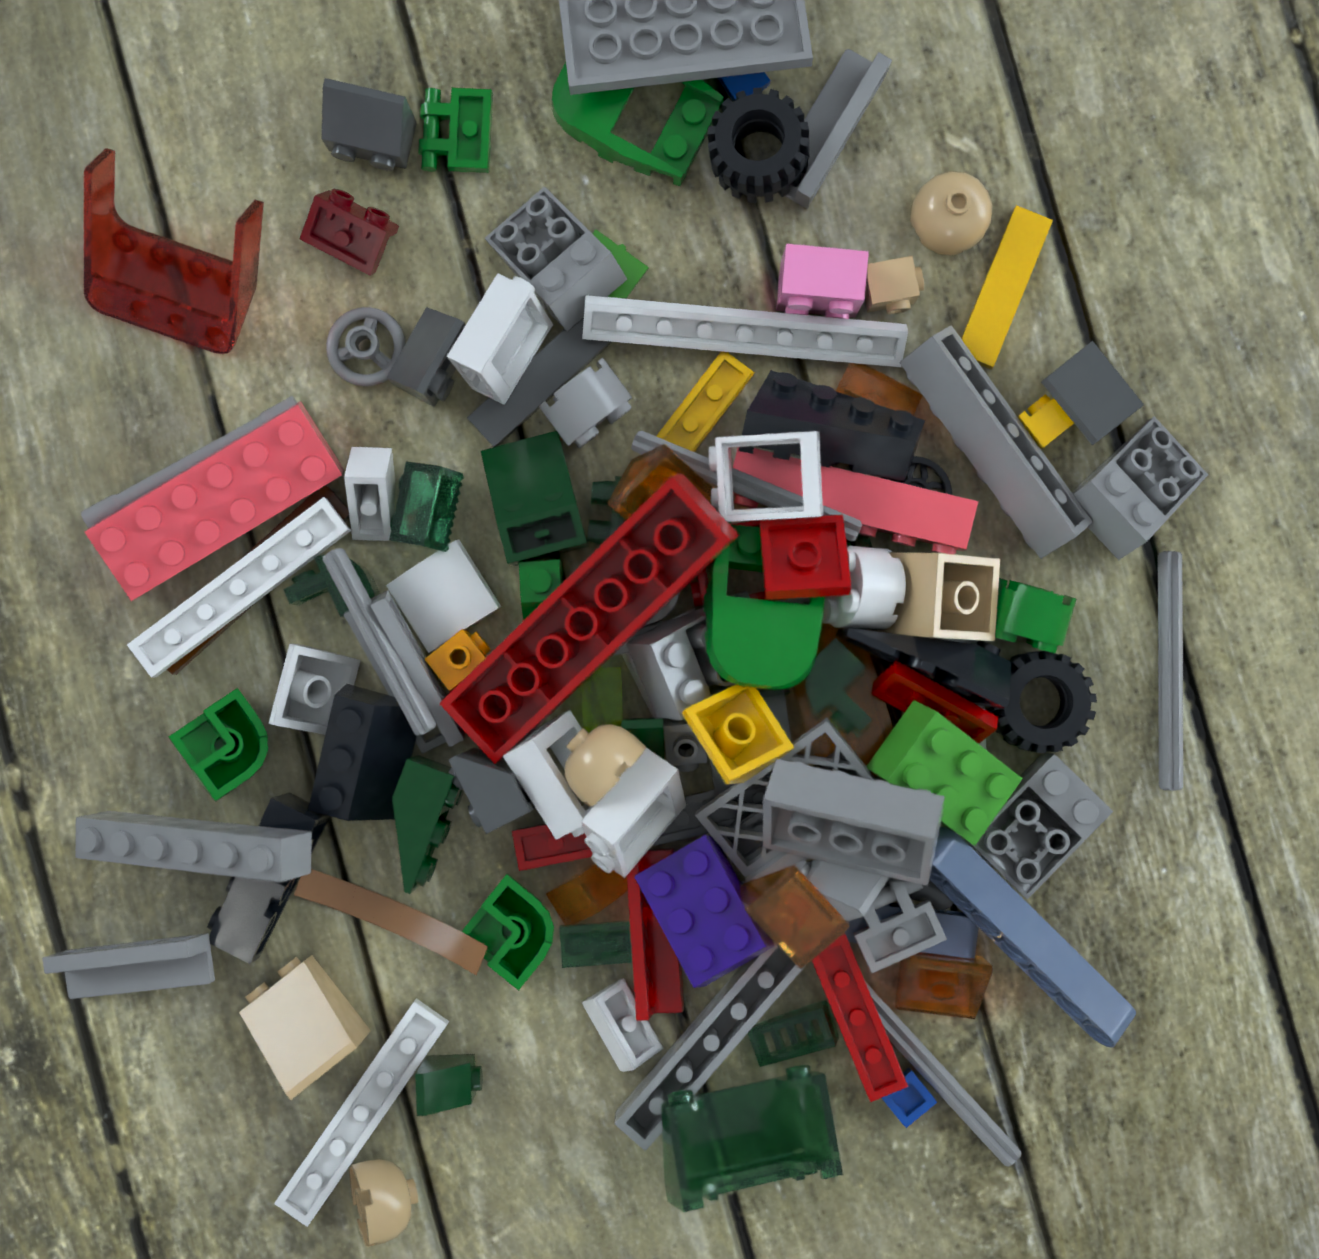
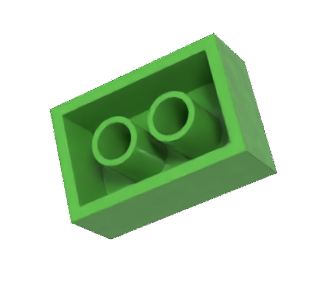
M915 700L910 704L866 766L880 779L892 785L914 790L923 789L933 794L945 796L941 824L974 846L1023 779L937 711Z

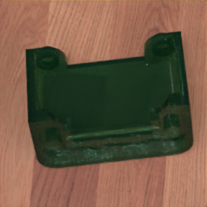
M797 1065L786 1068V1075L697 1095H693L692 1090H682L668 1094V1101L661 1104L664 1185L667 1202L682 1212H688L704 1208L703 1197L709 1201L718 1200V1195L787 1178L797 1181L805 1179L804 1175L816 1174L818 1170H820L822 1179L843 1175L825 1073L811 1071L810 1065Z

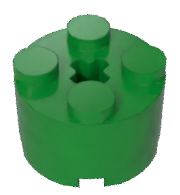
M999 577L995 637L1010 642H1016L1018 636L1026 637V643L1032 645V647L1056 653L1057 647L1064 645L1077 598L1059 595L1053 591L1012 580L1009 581L1007 588L1008 580Z

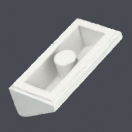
M624 978L582 1002L620 1071L635 1070L664 1049L649 1021H636L635 997Z

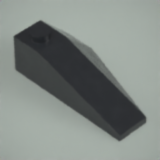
M838 628L836 637L891 664L898 661L977 706L1007 708L1009 704L1011 662L1000 657L999 653L1001 650L994 645L978 640L977 644L853 628Z

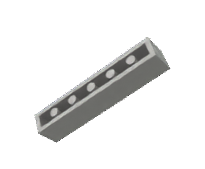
M952 325L930 337L899 362L906 371L909 381L922 393L929 403L932 413L945 425L953 436L955 445L968 457L976 468L980 480L988 485L999 500L1003 512L1011 517L1022 532L1026 544L1034 549L1040 559L1077 537L1093 523Z
M105 811L76 817L75 858L283 882L311 874L312 832Z
M771 931L769 933L775 946L743 964L616 1110L614 1124L643 1150L646 1151L808 964L805 955L779 932Z

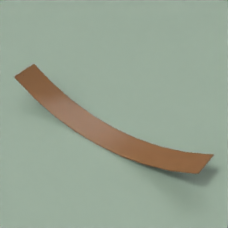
M311 869V874L300 877L294 892L295 896L352 915L411 940L458 964L476 976L488 946L423 912L361 886Z

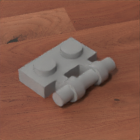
M896 878L888 881L889 886L880 891L864 916L867 927L853 933L871 973L947 940L931 902L927 899L913 905L909 895L923 889L921 884ZM897 901L901 912L880 921L875 910Z

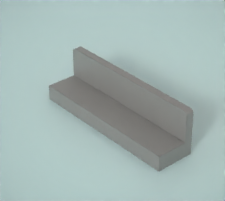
M850 49L845 50L804 119V122H808L809 127L808 167L806 173H801V182L797 187L789 185V194L785 197L808 209L885 79L892 62L890 58L878 52L873 62Z
M209 933L69 949L42 958L45 974L65 972L67 992L70 999L204 985L215 981Z

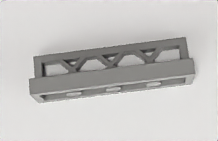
M387 590L371 598L370 606L441 731V733L428 740L425 739L424 735L417 736L416 744L421 753L423 754L445 742L451 747L463 741L465 731L439 704L447 695L432 668L424 660L426 657L391 594ZM349 610L343 614L387 693L389 696H394Z

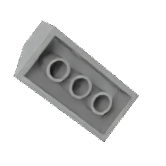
M776 759L763 798V847L928 886L942 820L945 796L933 794L923 789L914 790L892 785L883 780H869L851 776L842 771L815 768L798 761L789 762Z

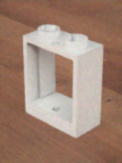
M497 274L448 353L447 358L473 390L505 405L553 326V323L545 312L546 306L537 299L534 294L535 288L529 282L517 276H514L511 280L501 274Z
M819 431L715 437V446L709 447V466L711 472L717 471L718 488L711 489V505L727 522L823 516ZM800 443L803 506L734 509L731 447Z
M570 709L541 725L503 755L556 840L569 833H572L574 837L585 833L581 821L594 807H588L586 804L581 805L546 750L551 747L565 769V762L571 753L566 745L582 729Z
M645 748L632 767L626 769L614 787L598 801L581 821L587 837L585 842L593 853L591 859L603 871L611 873L614 870L623 878L629 874L686 807L678 769L648 748Z

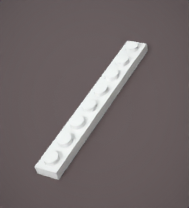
M586 295L582 339L901 367L899 362L903 360L908 328L907 324Z

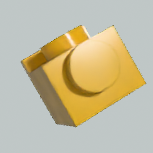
M1047 394L1027 408L1031 416L1026 411L1017 416L1040 449L1044 448L1074 424L1054 398L1050 399Z

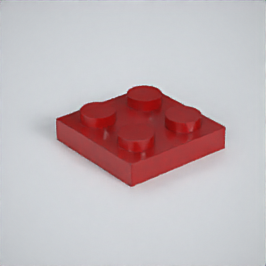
M843 515L759 520L766 600L851 595L852 586Z

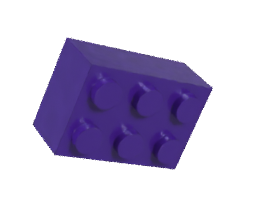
M703 835L634 876L693 988L709 985L775 946L722 848L711 836Z

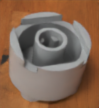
M604 358L597 361L598 371L595 372L589 366L553 393L555 403L551 407L546 401L539 406L540 410L568 446L575 443L580 449L598 435L597 425L605 419L610 424H613L632 408L628 401L633 397Z

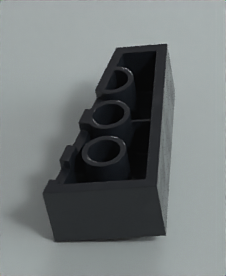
M771 370L747 410L742 436L819 431L821 466L830 468V465L845 463L849 464L852 472L904 481L914 459L925 420L914 417L906 411H895L877 405L866 398H855L837 392L826 385H815L797 379L792 374ZM800 443L739 447L738 451L752 454L754 447L773 450L774 458L789 460L791 454L801 455Z

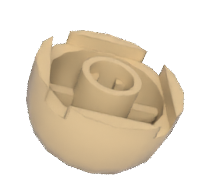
M948 171L934 176L920 188L911 206L912 228H915L916 234L920 237L919 241L924 247L937 254L957 255L972 248L984 237L991 223L992 202L988 190L979 179L966 172Z
M612 724L600 725L590 733L582 728L566 745L571 751L565 762V777L569 787L588 807L594 806L614 787L628 767H632L644 752L646 746L624 728Z
M367 1160L352 1164L349 1168L353 1205H357L360 1217L357 1219V1223L365 1246L370 1247L383 1244L398 1237L406 1229L411 1219V1205L418 1203V1193L414 1179L406 1180L401 1168L393 1162L386 1160Z

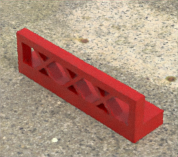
M674 848L648 850L627 875L636 1021L649 1020L653 1014L682 1013L684 1011L682 965L634 877L673 854Z
M840 932L818 942L815 937L804 940L806 949L869 1101L873 1102L907 1088L908 1084L845 932Z

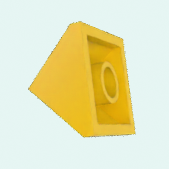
M731 686L684 709L682 715L726 784L745 783L773 764L776 759H780L794 748L755 687Z

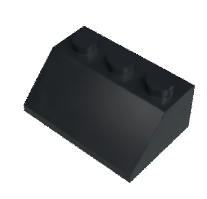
M346 684L335 694L310 798L309 811L345 821L395 820L392 798L406 760L413 755L417 735L414 734L394 696Z

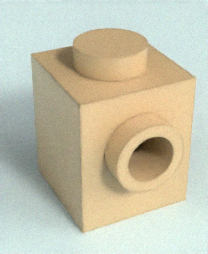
M913 256L870 263L867 266L865 289L867 313L886 309L887 314L906 312L911 309L910 305L914 304L919 298V291L924 290L923 273L921 267L914 266Z

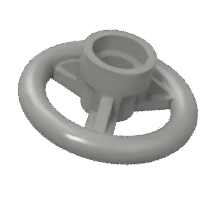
M361 307L344 313L335 321L327 337L326 350L330 365L343 380L358 386H374L388 380L387 376L406 342L400 325L392 316L380 309ZM365 319L364 326H356L348 332L345 341L346 347L338 349L339 339L343 331L353 322ZM378 322L383 324L392 335L394 352L391 360L379 350L380 341L376 334ZM371 340V346L368 350L359 351L361 341ZM352 358L360 360L371 359L382 370L373 374H359L347 368L343 361Z

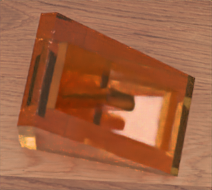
M593 863L548 891L546 895L564 925L568 928L599 913L627 892V876L623 878L614 870L611 873H607Z

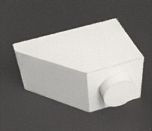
M351 447L344 480L352 540L392 541L395 503V472L392 448Z

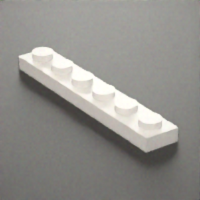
M323 497L128 643L127 646L150 677L156 678L351 530L328 499Z
M417 998L415 999L275 1201V1205L308 1227L449 1023L447 1019Z

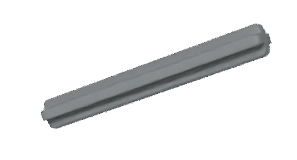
M337 548L323 556V562L414 734L421 736L436 727V722L370 606L372 601L345 550Z

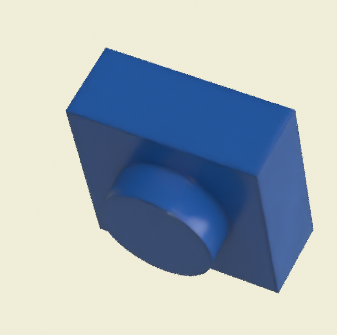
M910 1067L903 1072L908 1087L882 1097L883 1101L905 1128L937 1103L936 1099Z

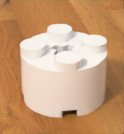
M847 545L852 586L851 595L826 596L823 623L831 624L837 628L888 629L895 623L898 615H892L896 603H903L905 597L906 580L903 565L899 558H892L889 554L892 551L889 549Z

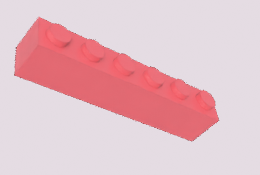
M739 447L737 448L733 464L734 469L803 497L801 459L790 457L789 460L773 457V452L754 448L752 454L738 451ZM821 466L823 505L862 522L860 535L875 537L877 531L893 535L891 542L915 547L916 541L932 544L931 551L935 553L956 554V550L963 552L967 549L979 501L832 466L830 468ZM733 492L735 497L734 504L748 508L758 507V502Z

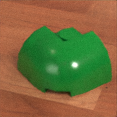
M238 688L203 710V714L168 736L192 770L194 776L215 802L249 780L262 767L268 753V734L265 727Z
M507 873L461 932L488 946L484 955V959L488 961L487 965L519 991L546 957L553 943L554 925L550 912L544 904Z

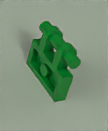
M452 87L451 103H440L441 90L426 88L425 103L420 105V118L424 120L423 138L419 139L418 153L422 155L421 169L429 172L437 171L438 157L447 155L449 171L489 173L493 105L492 89ZM442 120H450L449 139L439 138V122Z

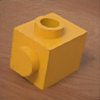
M461 629L424 660L447 689L452 691L487 657V653L492 649L477 631L471 635L467 630Z

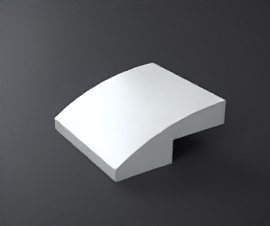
M459 539L427 557L386 585L428 653L438 649L461 629L467 630L502 607Z

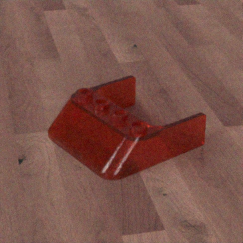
M105 148L84 169L83 291L86 301L95 311L103 315L213 353H229L237 343L257 287L264 202L255 199L237 219L235 224L233 261L133 227L118 215L114 203L115 151Z

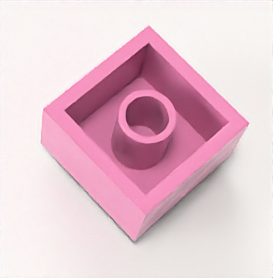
M786 244L780 263L776 311L800 315L817 314L843 319L855 318L865 300L869 251Z

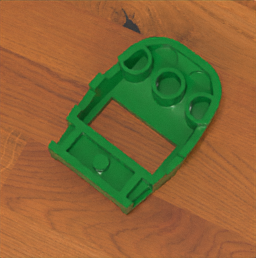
M565 62L553 87L551 105L554 118L563 131L579 143L583 141L596 150L599 157L611 163L616 161L633 167L634 171L648 176L655 171L673 177V184L681 186L708 134L709 126H712V117L715 111L719 112L722 107L724 97L703 80L681 82L685 85V88L651 153L612 134L635 87L570 95Z
M730 521L728 523L739 536L712 561L707 591L704 595L703 612H706L707 625L705 642L709 661L721 677L736 685L774 690L793 687L802 682L814 666L823 625L825 597H809V605L726 596L728 568L763 572L759 527L734 525Z

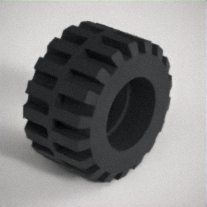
M753 88V94L747 96L744 90L736 93V101L732 102L728 98L722 103L723 113L715 111L712 117L713 126L708 128V150L712 171L715 177H719V184L725 191L731 188L733 197L740 200L741 196L745 194L750 203H756L757 197H764L765 203L774 201L773 194L779 193L781 198L789 194V185L797 187L801 182V173H806L809 157L808 122H804V113L800 106L794 109V100L787 95L782 100L779 99V91L770 89L767 95L762 94V88ZM756 132L772 134L782 143L780 150L775 155L760 161L749 160L741 156L736 151V147L744 137Z
M1034 651L1011 657L1009 704L1007 708L990 707V709H986V711L998 717V725L995 732L1002 734L1003 740L1008 744L1036 753H1055L1063 751L1062 747H1072L1078 742L1076 738L1079 735H1086L1090 729L1086 726L1087 721L1094 720L1096 711L1091 710V702H1097L1096 693H1090L1089 689L1090 686L1094 685L1091 677H1084L1082 672L1085 669L1079 663H1072L1070 661L1071 657L1065 654ZM1039 677L1051 681L1060 697V706L1056 716L1052 721L1043 726L1029 723L1020 708V696L1023 688L1029 681Z

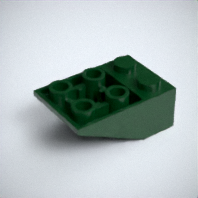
M557 431L480 451L496 523L508 565L514 567L518 566L519 562L536 561L589 547L560 436Z
M420 755L406 760L392 798L403 888L407 894H411L419 886L424 887L426 882H430L438 859L432 857L435 847L439 848L441 843L444 844L452 825V821L446 819L450 808L453 809L455 805H459L464 790L460 791V788L454 785L455 775L449 773L450 766Z

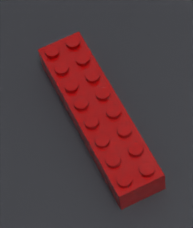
M683 474L671 476L439 704L488 758L496 764L504 758L503 755L529 736L726 549L739 534Z

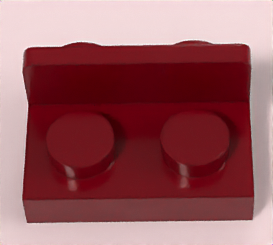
M332 189L314 196L299 239L371 276L377 271L389 237L397 233L399 225L390 221V216L386 212L374 207H367L366 209L355 203L354 197L351 194L339 189Z

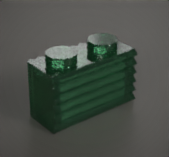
M406 461L404 472L398 483L399 496L395 513L390 521L391 533L389 541L412 547L442 552L448 551V543L451 541L449 536L452 534L451 528L454 526L452 520L456 518L454 512L458 510L456 504L459 502L458 496L461 494L459 489L463 486L461 480L464 479L463 473L439 465Z

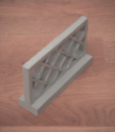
M825 718L793 741L794 748L780 758V760L798 761L807 766L808 764L833 767L832 771H837L838 768L856 770L861 778L880 780L878 776L876 778L873 776L828 718ZM826 732L836 745L834 759L809 755L811 742ZM806 746L805 755L796 754L798 751H800ZM840 751L848 761L839 760ZM775 762L745 783L733 784L695 813L697 819L745 876V884L755 896L782 878L794 864L809 859L767 849L762 846V853L747 862L737 850L739 838L763 841V832L740 829L742 811L763 813V805L743 802L745 789L752 784L768 786L770 778L763 776L773 770ZM738 794H740V796H739V801H732V800H731V799H733L735 796H737ZM720 807L738 810L736 827L718 826L710 817V814ZM727 836L734 837L733 844Z

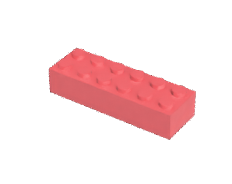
M300 401L92 525L84 533L129 599L133 601L342 476L344 468Z

